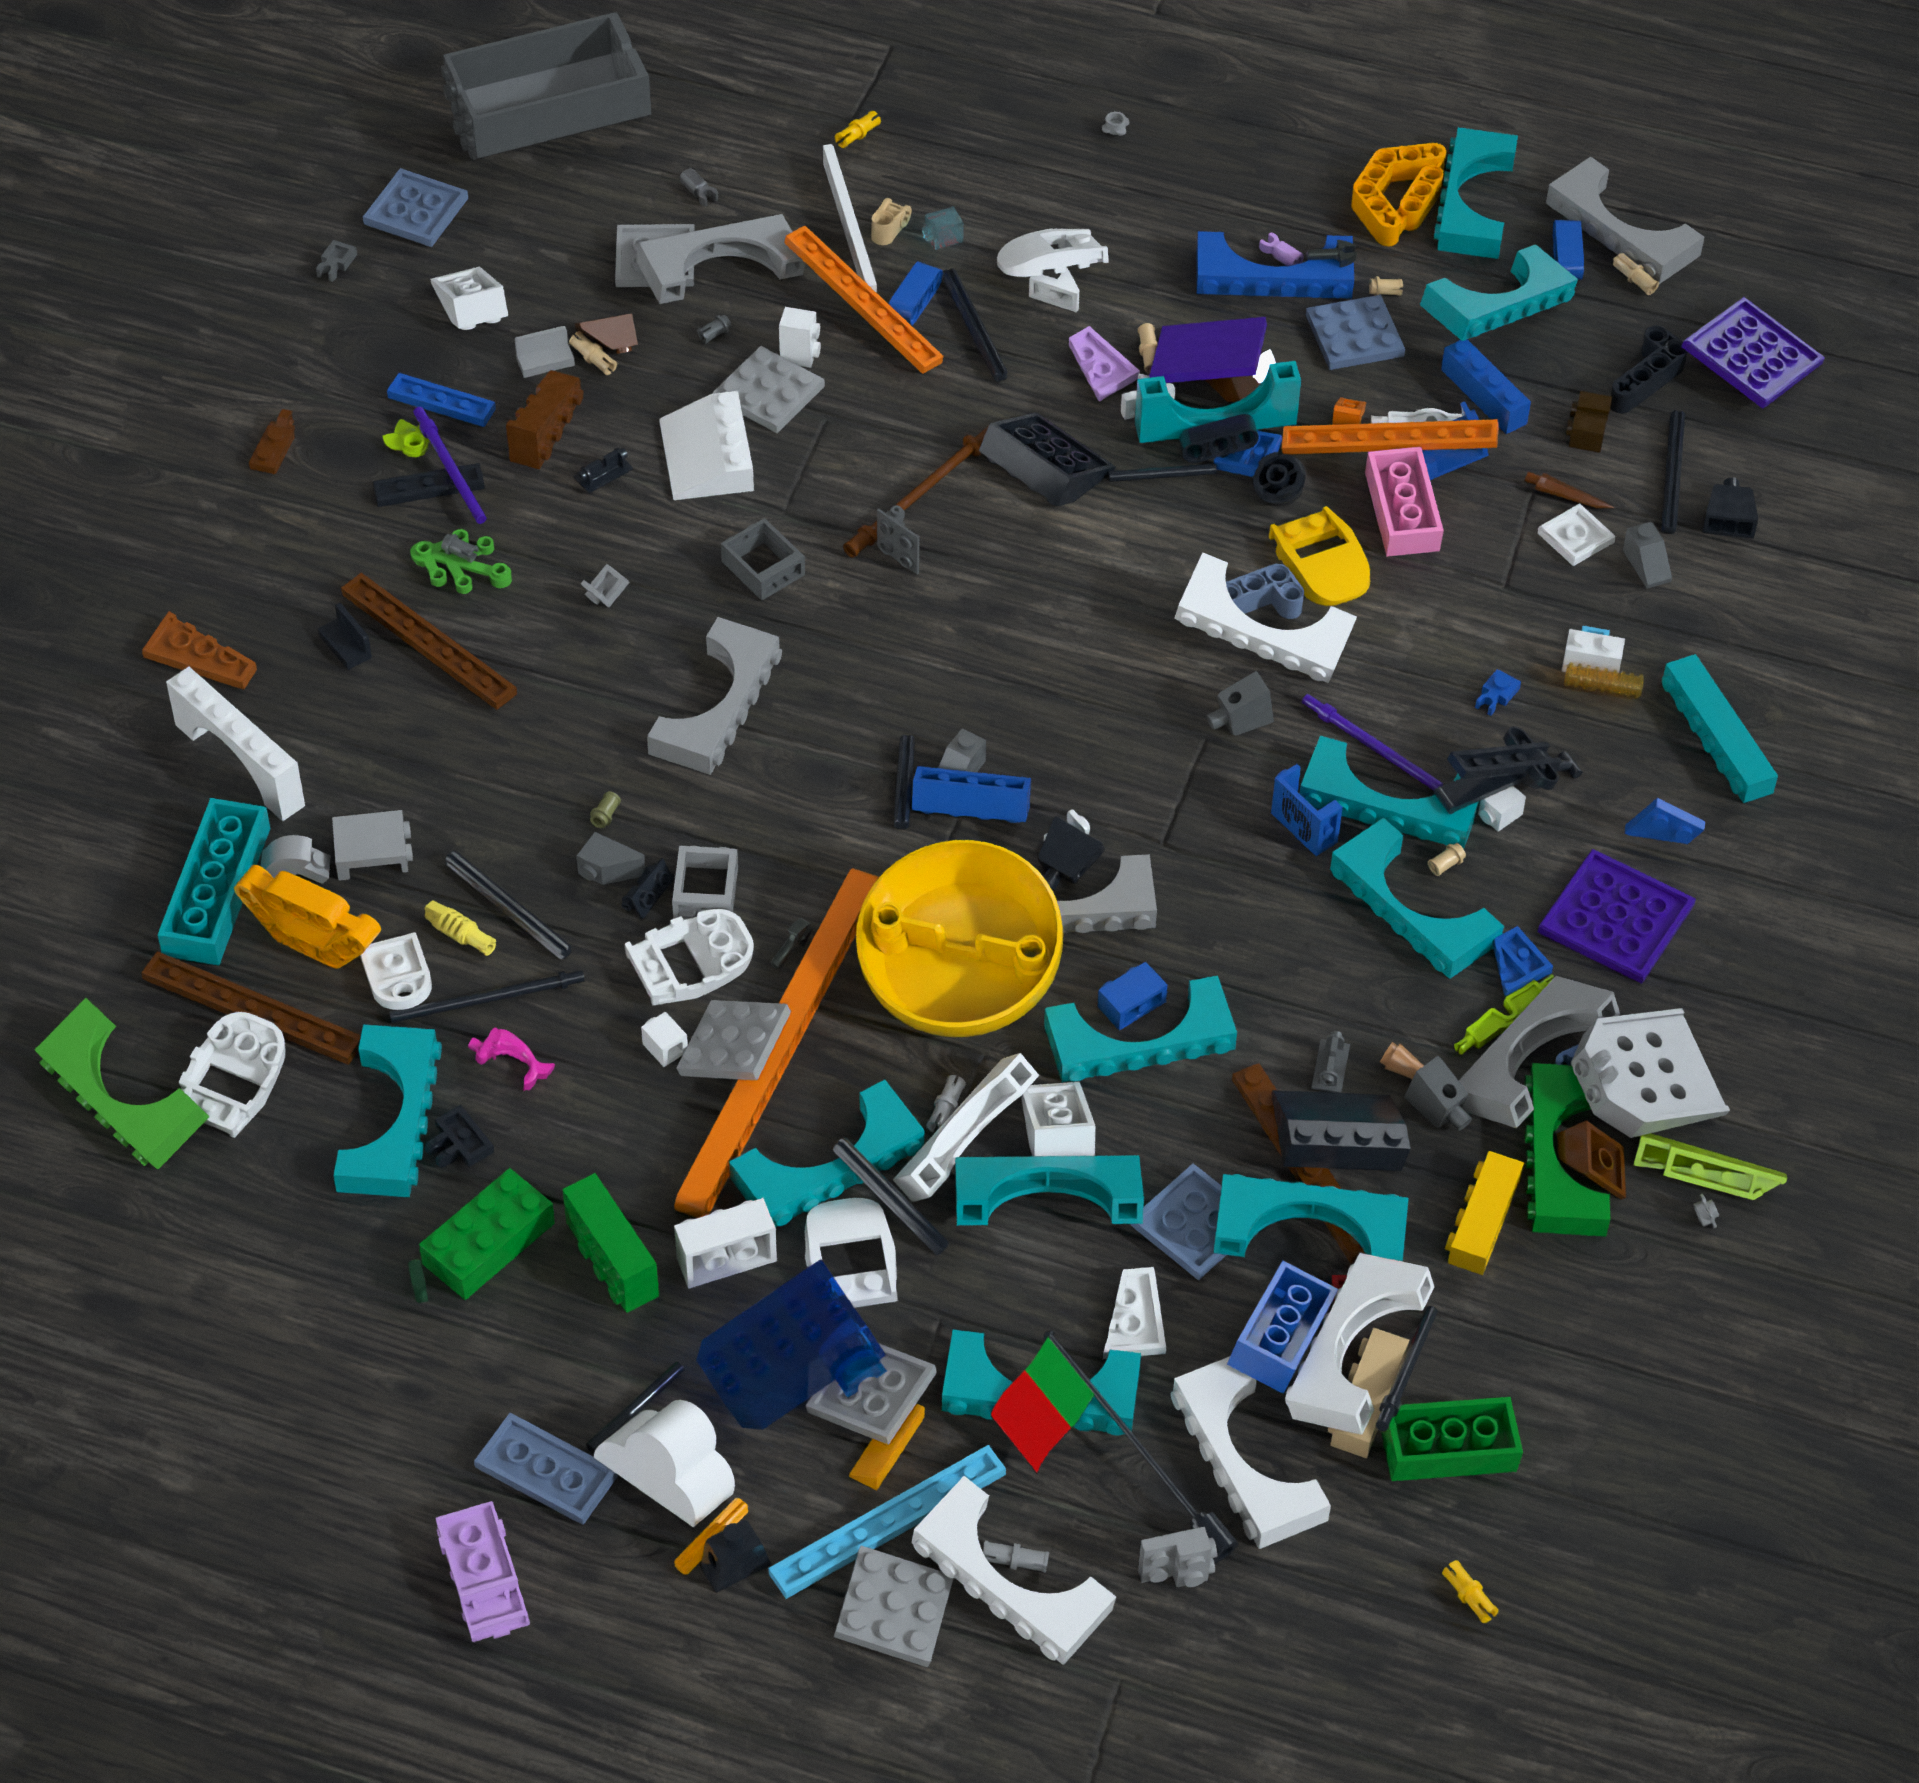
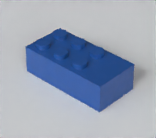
M1282 1260L1237 1340L1227 1365L1284 1394L1323 1323V1319L1326 1313H1328L1338 1289Z

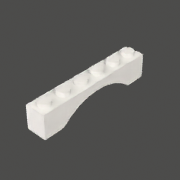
M1021 1053L1001 1059L893 1179L912 1202L931 1197L949 1177L951 1169L955 1164V1157H959L981 1130L1007 1106L1019 1098L1039 1076Z

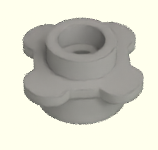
M1121 112L1107 114L1105 117L1106 123L1102 125V131L1119 136L1126 134L1125 128L1129 125V119Z
M1700 1194L1701 1201L1693 1204L1699 1221L1703 1227L1711 1223L1713 1228H1716L1715 1218L1719 1217L1717 1208L1712 1199L1706 1201L1704 1195Z

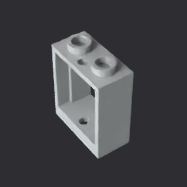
M695 845L679 846L672 899L673 919L682 916L683 920L697 917L698 912L710 909H724L733 912L738 872L737 849L699 847ZM686 867L728 869L725 895L683 893Z

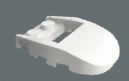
M1050 228L1028 233L1008 242L997 256V266L1002 272L1017 277L1039 276L1046 269H1054V272L1057 274L1066 272L1067 266L1078 264V268L1082 269L1090 267L1091 263L1109 262L1107 246H1101L1091 236L1090 229ZM1058 244V247L1061 249L1054 250L1051 245Z
M724 909L698 912L697 917L683 920L682 916L670 920V925L658 931L654 928L645 933L646 939L634 946L631 945L630 941L625 943L626 956L630 959L650 996L652 1005L696 999L720 988L740 976L746 970L754 949L753 939L741 918L735 913ZM685 942L704 976L702 982L689 986L686 983L679 985L660 949Z
M246 1012L228 1014L213 1025L207 1033L208 1038L200 1048L195 1047L190 1055L192 1060L186 1072L182 1073L179 1080L181 1090L210 1116L204 1123L227 1132L234 1138L265 1105L285 1059V1042L281 1030L272 1022ZM210 1066H214L261 1087L253 1100H249L245 1105L204 1088L199 1084Z
M848 1198L824 1202L812 1208L807 1215L805 1224V1260L812 1275L816 1292L820 1291L823 1298V1312L898 1301L896 1290V1250L881 1206L870 1199ZM881 1238L886 1263L885 1270L825 1278L820 1247Z

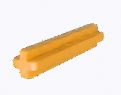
M735 1498L675 1559L674 1563L677 1570L684 1575L689 1574L702 1560L705 1541L709 1537L723 1531L727 1525L731 1523L737 1524L748 1513V1505L740 1498Z

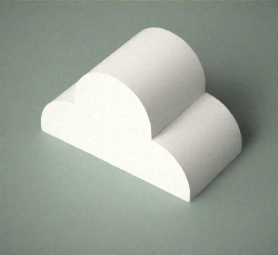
M675 1400L660 1412L654 1410L640 1412L602 1442L594 1453L596 1460L692 1527L696 1526L734 1492L735 1481L731 1468L725 1459L715 1451L716 1434L712 1423L700 1408L688 1401Z

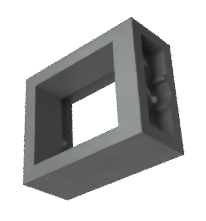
M765 518L749 525L745 530L727 538L721 543L722 562L761 600L766 599L805 575V556ZM765 544L781 561L757 574L741 557Z

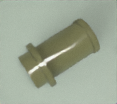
M605 792L597 808L591 810L590 821L594 826L604 828L611 824V816L621 803V799L616 793Z

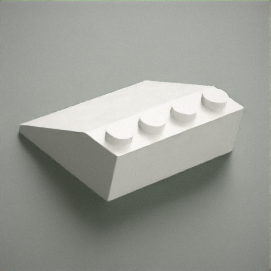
M738 391L710 394L659 419L673 500L754 491L753 466Z

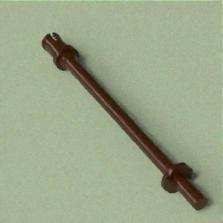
M988 426L975 437L966 435L963 438L964 447L894 506H900L905 511L970 454L973 456L981 455L982 453L979 449ZM877 521L871 526L862 525L858 529V533L843 544V549L849 557H856L868 545L872 546L877 542Z

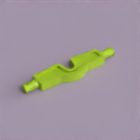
M1550 974L1540 983L1532 980L1523 988L1508 995L1504 1000L1503 1006L1510 1014L1509 1016L1502 1014L1495 1008L1489 1009L1479 1020L1466 1029L1465 1037L1454 1044L1455 1050L1459 1051V1054L1462 1055L1472 1046L1479 1049L1499 1034H1502L1554 979V975Z

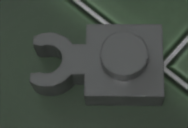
M333 240L321 256L322 263L318 264L316 268L317 277L321 278L324 273L329 272V281L333 282L337 278V270L346 271L357 256L356 247Z

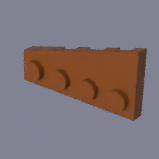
M168 611L142 650L144 658L181 670L190 667L200 676L243 690L257 670L254 661L229 646H221L217 643V639L210 635L205 636L196 631L195 626L188 622L183 623L179 621L176 615Z

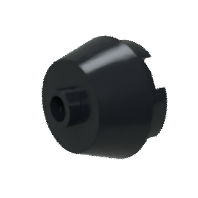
M1273 452L1258 462L1259 466L1253 476V486L1261 499L1277 505H1289L1301 496L1304 489L1306 472L1299 459L1289 454Z

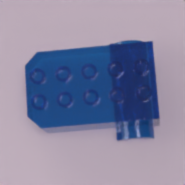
M822 1259L704 1338L696 1359L723 1403L742 1428L759 1430L765 1429L835 1380L847 1398L858 1392V1386L864 1379L868 1377L878 1378L887 1372L880 1359L886 1356L885 1352Z

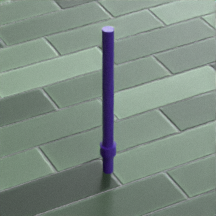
M423 407L415 408L413 413L420 423V431L431 442L478 524L484 523L487 517L439 437L436 424L432 419L428 418Z
M1306 694L1302 699V704L1316 712L1318 718L1326 723H1333L1433 791L1443 786L1442 782L1339 715L1337 709L1328 703L1323 704L1309 694Z

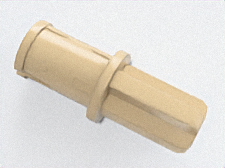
M1620 253L1614 258L1613 265L1628 277V282H1634L1647 295H1651L1656 291L1659 282L1646 273L1642 265H1637L1624 253Z

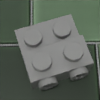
M1205 1527L1141 1540L1138 1566L1141 1583L1148 1581L1161 1582L1171 1576L1174 1578L1176 1587L1185 1585L1187 1587H1195L1204 1581H1208L1209 1574L1215 1573L1213 1558L1217 1557L1215 1541L1213 1538H1208Z

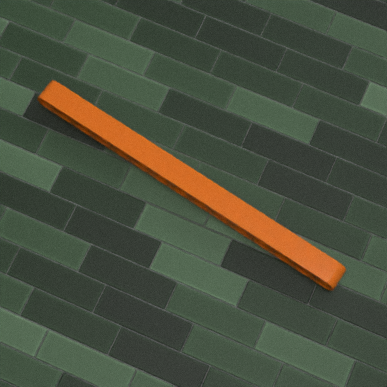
M854 868L850 869L779 1002L780 1004H787L791 1013L758 1080L738 1079L677 1194L674 1206L675 1211L695 1218L710 1214L730 1176L729 1162L741 1155L856 936L861 907L879 876Z

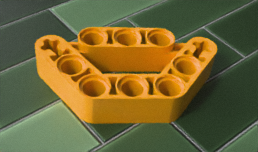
M1427 143L1378 149L1354 183L1351 207L1379 244L1393 246L1397 244L1403 230L1413 231L1418 229L1441 194L1446 149L1443 145ZM1414 180L1401 199L1399 208L1395 211L1383 195L1391 182Z
M252 865L234 886L236 895L277 942L281 943L283 941L282 944L332 968H341L363 954L381 931V926L371 916L360 914L356 917L349 914L350 906L341 896L286 871L278 872L273 878L263 867Z

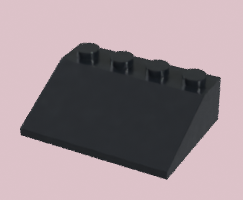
M1037 412L990 423L979 449L981 453L987 456L990 462L1006 469L1010 476L1020 479L1027 484L1030 490L1039 492L1047 498L1050 504L1055 506L1075 502L1108 476V471H1114L1116 468L1109 461Z
M1272 1091L1283 1167L1402 1171L1411 1147L1406 1123L1390 1095Z

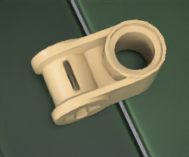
M885 198L878 210L872 215V241L878 245H888L893 242L902 228L908 224L912 212L911 206H901L893 203L890 198Z

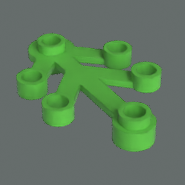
M458 529L452 533L469 543L467 531ZM488 536L479 538L477 545H475L478 546L479 550L473 553H476L477 556L491 554L494 551L493 539ZM421 541L411 548L412 560L417 565L426 567L433 586L441 587L447 582L446 571L438 568L436 562L446 564L455 581L456 591L461 594H467L472 590L471 578L464 575L461 569L489 576L491 585L496 588H505L512 582L511 569L506 564L496 563L491 566L477 561L470 563L452 553L447 555L444 553L445 550L441 548L442 541L435 544L429 541Z

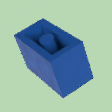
M1144 962L1137 967L1129 968L1124 975L1116 980L1103 984L1098 990L1097 1007L1118 1030H1121L1166 1003L1167 984L1147 962Z

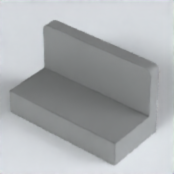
M565 326L519 336L514 339L516 359L524 378L546 373L550 370L555 371L575 366L574 357L568 345Z

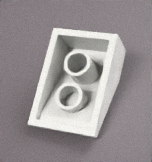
M480 266L431 279V284L450 321L459 329H473L476 327V324L483 322L496 323L502 317L508 316L503 286Z
M1080 1082L1030 1085L1021 1095L1032 1156H1095V1123Z

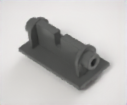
M1332 1031L1326 1040H1320L1311 1089L1333 1093L1342 1092L1350 1044L1344 1043L1341 1032Z

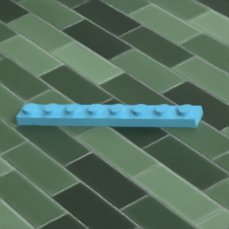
M987 1445L769 1567V1575L785 1599L856 1560L861 1545L875 1549L918 1525L963 1476L982 1489L1005 1476L1006 1468L990 1446Z

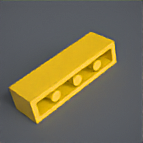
M1491 1151L1488 1152L1485 1162L1479 1160L1474 1173V1178L1477 1179L1475 1186L1469 1185L1464 1202H1467L1468 1205L1466 1210L1460 1208L1455 1221V1226H1458L1456 1234L1450 1233L1445 1250L1450 1251L1448 1264L1480 1275L1484 1274L1520 1182L1524 1162Z

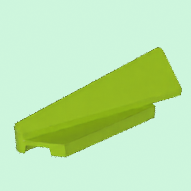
M1652 1133L1640 1136L1633 1164L1638 1167L1664 1169L1663 1176L1755 1200L1770 1189L1787 1181V1174Z

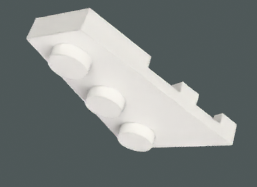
M1154 1267L1123 1270L1103 1359L1108 1358L1110 1349L1141 1353V1356L1166 1354V1343Z

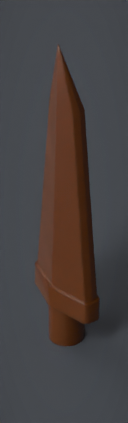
M1528 471L1525 482L1536 485L1535 489L1538 491L1550 493L1595 508H1615L1548 474L1543 473L1540 476Z

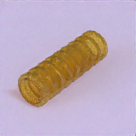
M1573 662L1567 664L1564 680L1565 687H1569V685H1574V688L1582 686L1583 690H1586L1588 687L1594 692L1596 689H1599L1600 693H1604L1605 690L1609 691V694L1617 692L1618 696H1621L1622 693L1626 694V697L1634 695L1635 699H1639V696L1641 697L1644 683L1643 674L1634 676L1633 672H1630V675H1628L1625 671L1617 673L1616 669H1613L1612 672L1608 671V668L1599 670L1598 666L1593 669L1591 665L1582 667L1580 663H1578V666H1575Z

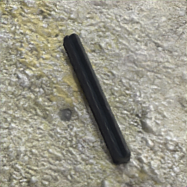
M843 1137L834 1145L833 1151L935 1255H940L947 1249L949 1245L947 1239L847 1138Z

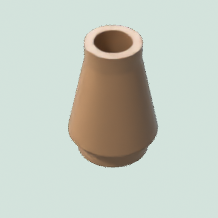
M1393 1042L1380 1063L1386 1066V1070L1413 1079L1416 1071L1424 1066L1402 1044L1398 1046Z

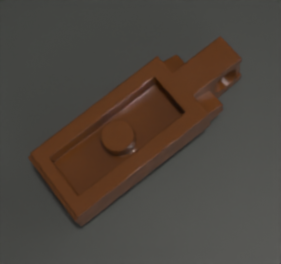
M282 409L277 417V422L271 421L270 425L267 426L249 461L250 469L270 474L277 473L295 438L293 411Z

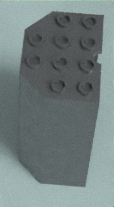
M617 12L443 55L444 65L441 66V73L444 81H446V85H443V92L446 100L450 101L454 116L452 121L454 132L456 135L461 136L462 150L464 152L468 151L471 160L651 115L649 75L636 49L632 48L630 37Z

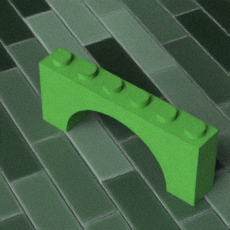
M85 998L35 1049L43 1058L39 1063L51 1075L56 1071L61 1076L57 1081L67 1091L71 1093L75 1089L79 1093L76 1100L88 1111L93 1107L98 1112L94 1117L106 1129L112 1126L116 1130L113 1136L123 1146L127 1147L131 1144L135 1148L132 1155L144 1166L151 1163L155 1168L159 1169L210 1116L180 1088L163 1100L147 1105H130L111 1098L101 1078L100 1059L104 1044L116 1025Z

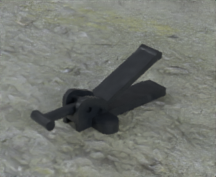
M1511 726L1503 737L1507 746L1451 752L1447 760L1461 778L1436 788L1433 793L1449 814H1453L1462 808L1521 782L1534 789L1552 790L1559 780L1557 772L1568 771L1576 779L1582 775L1583 771L1567 751L1561 752L1558 758H1551L1546 752L1550 746L1548 742L1534 743L1523 729Z

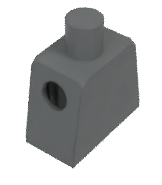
M1257 671L1221 691L1217 695L1219 709L1206 715L1207 721L1213 730L1226 725L1231 734L1235 736L1274 722L1270 691Z
M1439 1056L1416 1071L1404 1098L1435 1127L1439 1128L1450 1121L1458 1131H1461L1472 1121L1469 1114L1462 1108L1468 1097L1466 1089Z

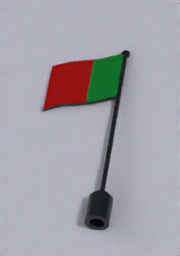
M1052 1330L1046 1331L1044 1333L1045 1343L1032 1363L1004 1391L991 1413L992 1419L1035 1473L1038 1474L1048 1454L1078 1423L1095 1396L1193 1517L1190 1522V1530L1205 1527L1208 1538L1214 1539L1217 1548V1557L1213 1558L1214 1564L1230 1555L1238 1546V1542L1214 1512L1208 1514L1201 1512L1198 1514L1057 1341L1054 1337L1055 1332Z

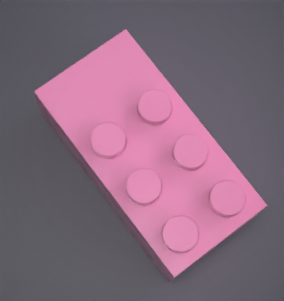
M1412 447L1368 452L1365 475L1386 557L1440 551L1444 530L1422 448Z

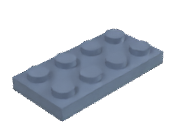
M512 1413L508 1414L474 1460L475 1468L584 1525L618 1477L617 1473L596 1460L593 1456Z

